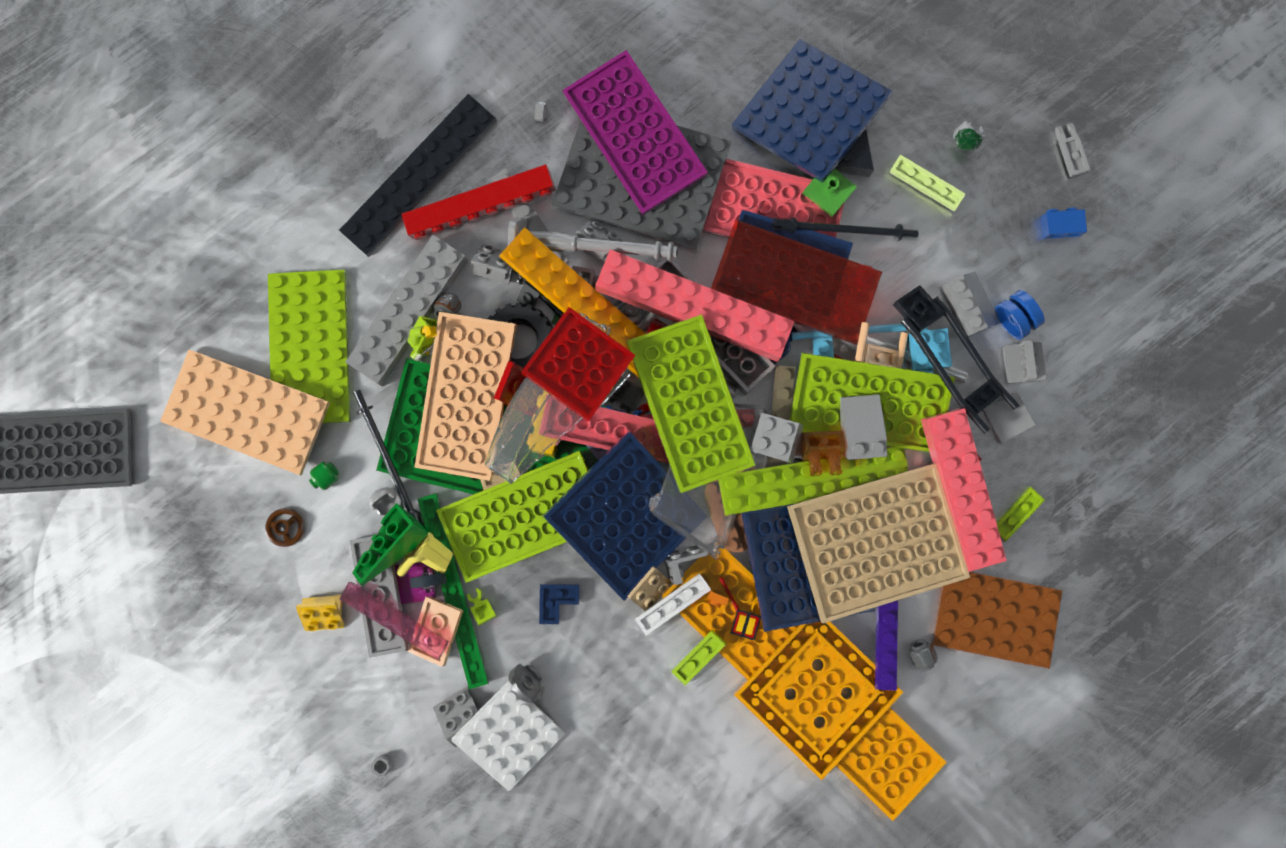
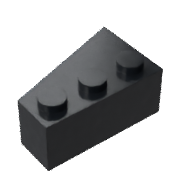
M866 129L835 167L838 172L870 177L873 173L874 167Z

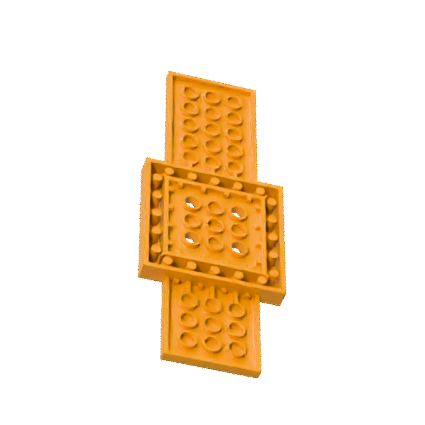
M717 540L706 549L708 556L697 558L684 572V577H682L683 583L673 584L662 595L665 598L700 573L710 587V591L729 598L719 580L720 577H723L739 609L761 616L754 576ZM707 592L679 612L703 637L713 629L726 642V645L719 653L746 678L742 685L733 693L738 700L821 780L836 766L892 821L896 819L947 763L890 708L902 695L903 691L898 686L897 691L876 690L875 664L830 621L826 623L819 621L764 632L761 618L755 640H750L730 633L736 615V610L730 599L726 606L721 605L719 608L709 603L710 599L707 598L709 592ZM816 659H820L823 662L820 670H814L812 667V663ZM845 687H849L852 691L849 698H843L841 695V691ZM789 688H793L796 692L793 699L785 697V691ZM819 716L825 720L824 725L820 728L814 725L815 718Z

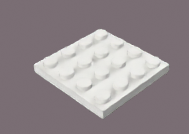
M509 680L451 738L456 746L508 791L565 734L564 730L533 702L527 703L518 698L512 691V684Z

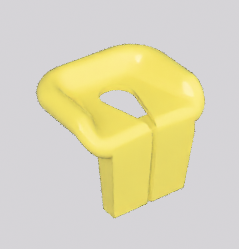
M428 532V535L421 543L405 555L397 570V574L404 576L416 562H422L443 574L454 553L434 538L432 533Z

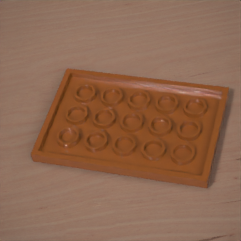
M969 572L970 578L941 587L931 642L933 645L1050 669L1062 590Z

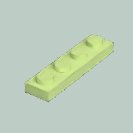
M902 155L898 157L889 172L952 211L957 209L965 196V193Z

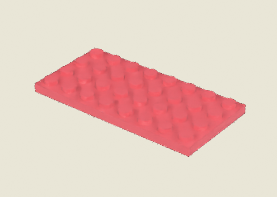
M726 159L703 232L733 239L742 209L772 219H789L794 217L798 222L839 225L844 204L831 217L802 194L812 182V179ZM815 231L835 238L837 232Z

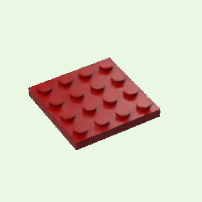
M568 307L521 371V374L589 422L636 355L575 310Z

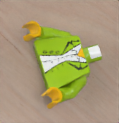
M420 316L415 326L410 329L408 343L413 348L410 356L414 360L420 361L423 355L432 356L434 340L437 336L438 320Z

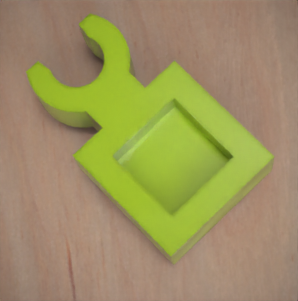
M477 588L478 596L473 599L468 593L467 599L474 603L470 610L478 625L481 626L496 618L497 615L488 599L482 601L483 594Z

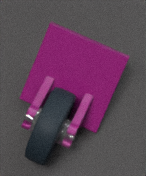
M422 562L414 563L404 576L397 574L400 565H395L401 604L421 602L427 596L436 598L435 585H442L447 581L445 573L433 574V568Z

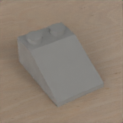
M880 395L840 397L842 455L848 460L886 457L887 438Z

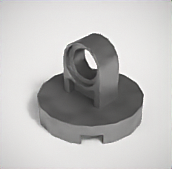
M518 664L510 671L508 678L512 684L511 689L522 701L532 703L543 695L544 686L541 687L540 683L542 678L532 666Z

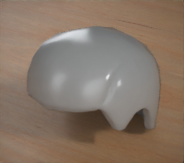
M388 487L376 490L370 497L372 510H376L379 515H386L396 503L400 506L402 504L398 492Z

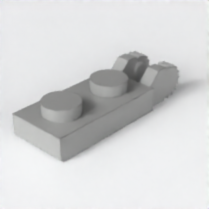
M1069 123L1066 125L1069 138L1065 137L1061 126L1055 127V135L1059 141L1058 143L1070 178L1088 173L1090 167L1074 124Z

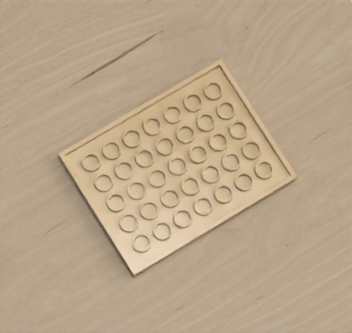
M936 463L787 506L821 623L970 578Z

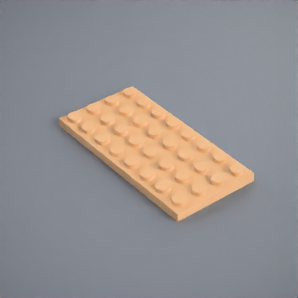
M439 312L436 328L437 336L434 340L415 468L492 481L504 403L494 399V395L507 362H511L517 324Z
M189 349L160 422L292 473L302 475L330 402Z

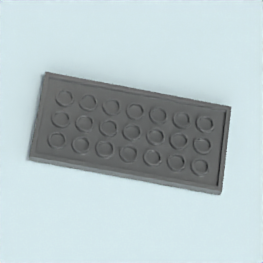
M131 409L0 416V494L132 486Z

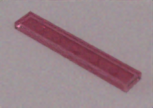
M348 582L340 597L341 601L437 660L441 658L449 643L445 638L353 582Z

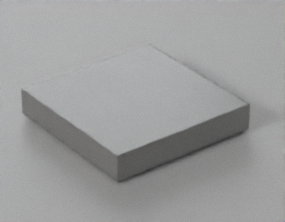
M1018 392L1011 394L1020 405L1015 410L1004 399L982 410L1000 444L1036 426Z

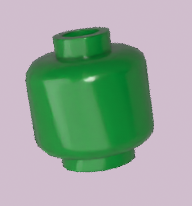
M323 461L310 471L311 479L309 482L315 489L327 490L338 482V475L340 473L332 462L327 463Z

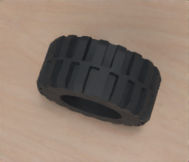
M517 302L516 305L509 303L503 309H500V307L496 309V313L493 316L490 315L487 319L524 324L535 331L537 336L535 350L527 357L520 359L511 358V362L524 368L552 331L553 326L549 318L539 308L535 309L530 304L526 306Z

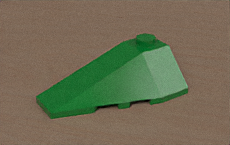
M398 503L383 517L380 523L382 524L381 529L377 535L374 534L371 538L373 541L368 551L362 554L352 572L362 586L414 550L428 535L427 530Z

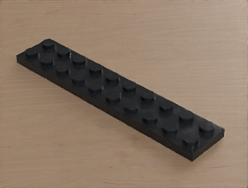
M467 94L339 231L368 257L402 222L401 214L413 210L497 121L496 117L470 94Z

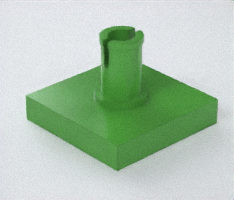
M834 168L823 183L814 178L802 194L833 217L857 186Z

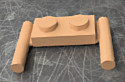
M862 322L855 361L902 368L909 333L901 332L898 351L866 343L870 323Z

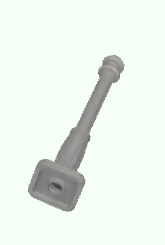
M518 217L509 222L508 245L524 227L527 229V220L525 218ZM529 231L554 252H577L578 250L609 252L611 249L621 254L654 256L657 261L661 257H667V260L670 262L678 256V246H674L673 242L666 246L662 245L660 241H657L656 244L579 238L578 235L553 231Z

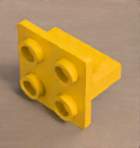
M342 595L302 598V603L296 605V611L305 631L344 628L341 616L343 606Z

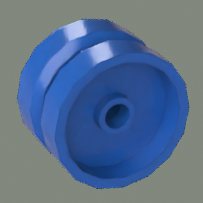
M1018 290L1009 296V300L1005 299L995 306L999 322L1017 340L1023 339L1030 334L1031 330H1036L1045 323L1044 314L1040 306L1023 290Z

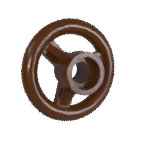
M289 508L278 509L268 517L265 524V532L268 539L274 545L289 547L301 539L304 532V522L295 510ZM281 514L291 515L288 520L280 519L276 522L273 521ZM297 521L298 532L291 539L289 531L291 526ZM283 524L286 525L285 531H282L281 526ZM271 527H273L276 534L283 535L284 541H280L273 536Z

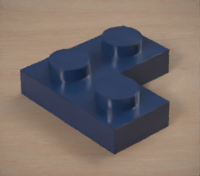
M540 584L539 624H559L560 604L579 605L580 584Z

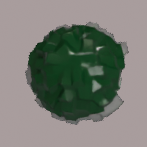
M964 121L954 132V141L957 148L964 151L978 149L985 139L982 126H980L979 132H977L976 127L971 126V121Z

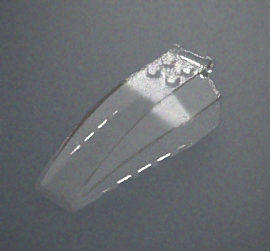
M580 313L581 316L607 335L610 334L611 329L609 326L599 324L589 319L587 315ZM627 368L599 408L631 375ZM526 377L502 416L491 442L485 466L512 484L533 463L544 456L543 452L552 444L556 446L560 442L559 438L567 431L572 432L575 429L574 425L582 417Z

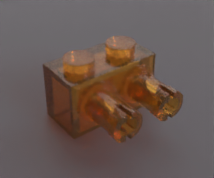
M843 431L804 432L800 442L802 460H809L810 476H815V473L816 476L823 474L820 459H828L830 475H835L834 472H836V475L842 474L840 459H842L846 449Z

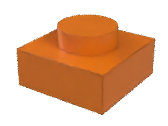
M709 591L707 598L710 599L709 603L719 608L721 605L726 606L729 598Z

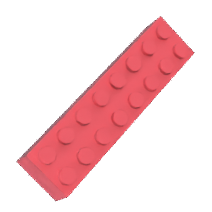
M957 408L922 418L921 422L933 464L936 463L968 571L971 572L1007 561L965 408Z

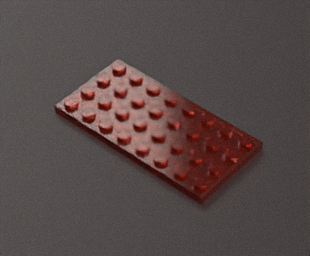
M735 219L711 289L790 319L795 324L857 345L861 324L866 322L882 271Z

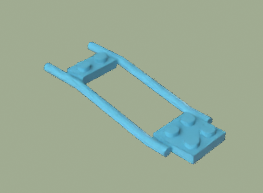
M902 324L869 326L868 334L907 330ZM861 326L792 332V340L812 338L814 355L834 358L832 336L860 334ZM926 328L920 332L942 367L951 368L952 360L948 328L934 330ZM909 333L908 342L912 370L933 373V366Z

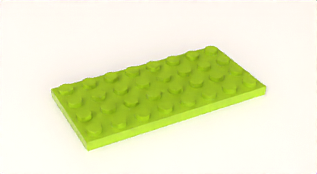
M325 270L268 274L270 380L330 402L322 424L351 422L349 365L345 363L349 357L346 271Z
M702 314L626 341L629 351L636 355L633 363L680 493L718 480L721 475L726 477L756 466Z
M802 353L789 421L804 425L802 433L841 439L840 397L879 394L887 446L930 452L921 419L947 412L949 410L951 393L939 375L935 373ZM949 376L954 383L955 377Z
M581 450L436 510L466 583L566 543V540L545 520L543 515L589 470Z

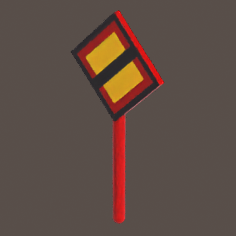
M720 577L719 580L736 610L730 633L755 640L761 616L740 610L723 577Z

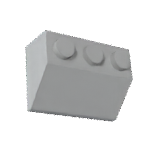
M976 272L959 276L940 287L952 314L968 337L1000 323Z

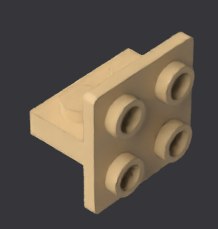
M653 566L630 592L628 598L644 611H647L668 590L672 582Z

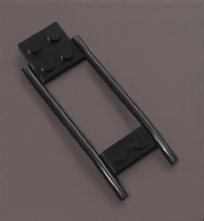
M919 285L895 301L893 306L904 318L900 323L913 336L957 404L961 408H965L966 414L984 434L990 428L979 417L978 413L997 398L1002 396L1013 410L1020 406L994 377L952 312L938 296L932 299L922 286ZM943 316H945L987 379L986 383L965 399L920 334V332Z

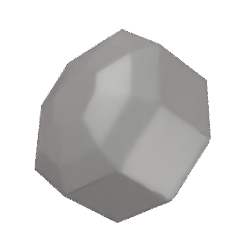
M536 103L534 114L536 121L544 122L548 112L546 103Z
M386 756L376 757L371 764L372 773L378 777L387 775L392 768L391 760Z

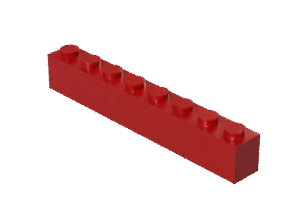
M545 164L402 213L401 215L408 236L415 240H421L426 238L428 234H439L445 228H456L461 226L463 222L477 221L480 219V216L486 214L491 216L504 208L506 210L512 209L518 203H529L536 197L550 196L553 191H556L550 169Z

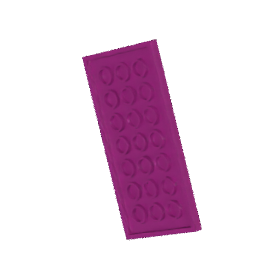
M627 50L562 90L642 216L708 175L707 170Z

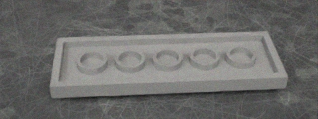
M373 536L350 540L354 569L362 554L368 551L373 541L371 538ZM391 565L363 586L356 579L369 658L408 651L409 647L395 565Z

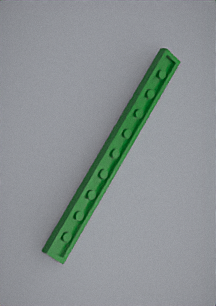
M435 493L418 498L425 529L453 552L436 511L441 508L438 494ZM453 554L444 572L447 581L441 585L445 603L464 610L455 639L468 687L473 689L489 684V680Z

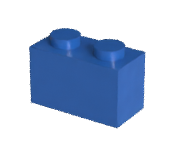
M1077 207L1066 209V211H1059V209L1047 210L1041 216L1043 239L1081 237L1087 232L1085 209L1078 210Z

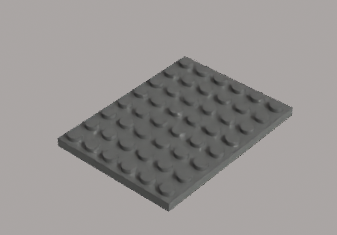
M580 120L552 202V207L697 250L731 146V140L677 126L707 170L708 175L642 216Z

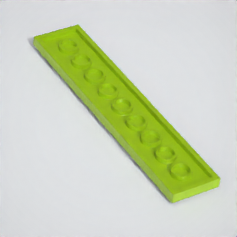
M888 447L886 457L848 460L841 455L739 472L726 477L721 475L718 481L724 513L727 516L804 502L907 472L909 469L905 449Z

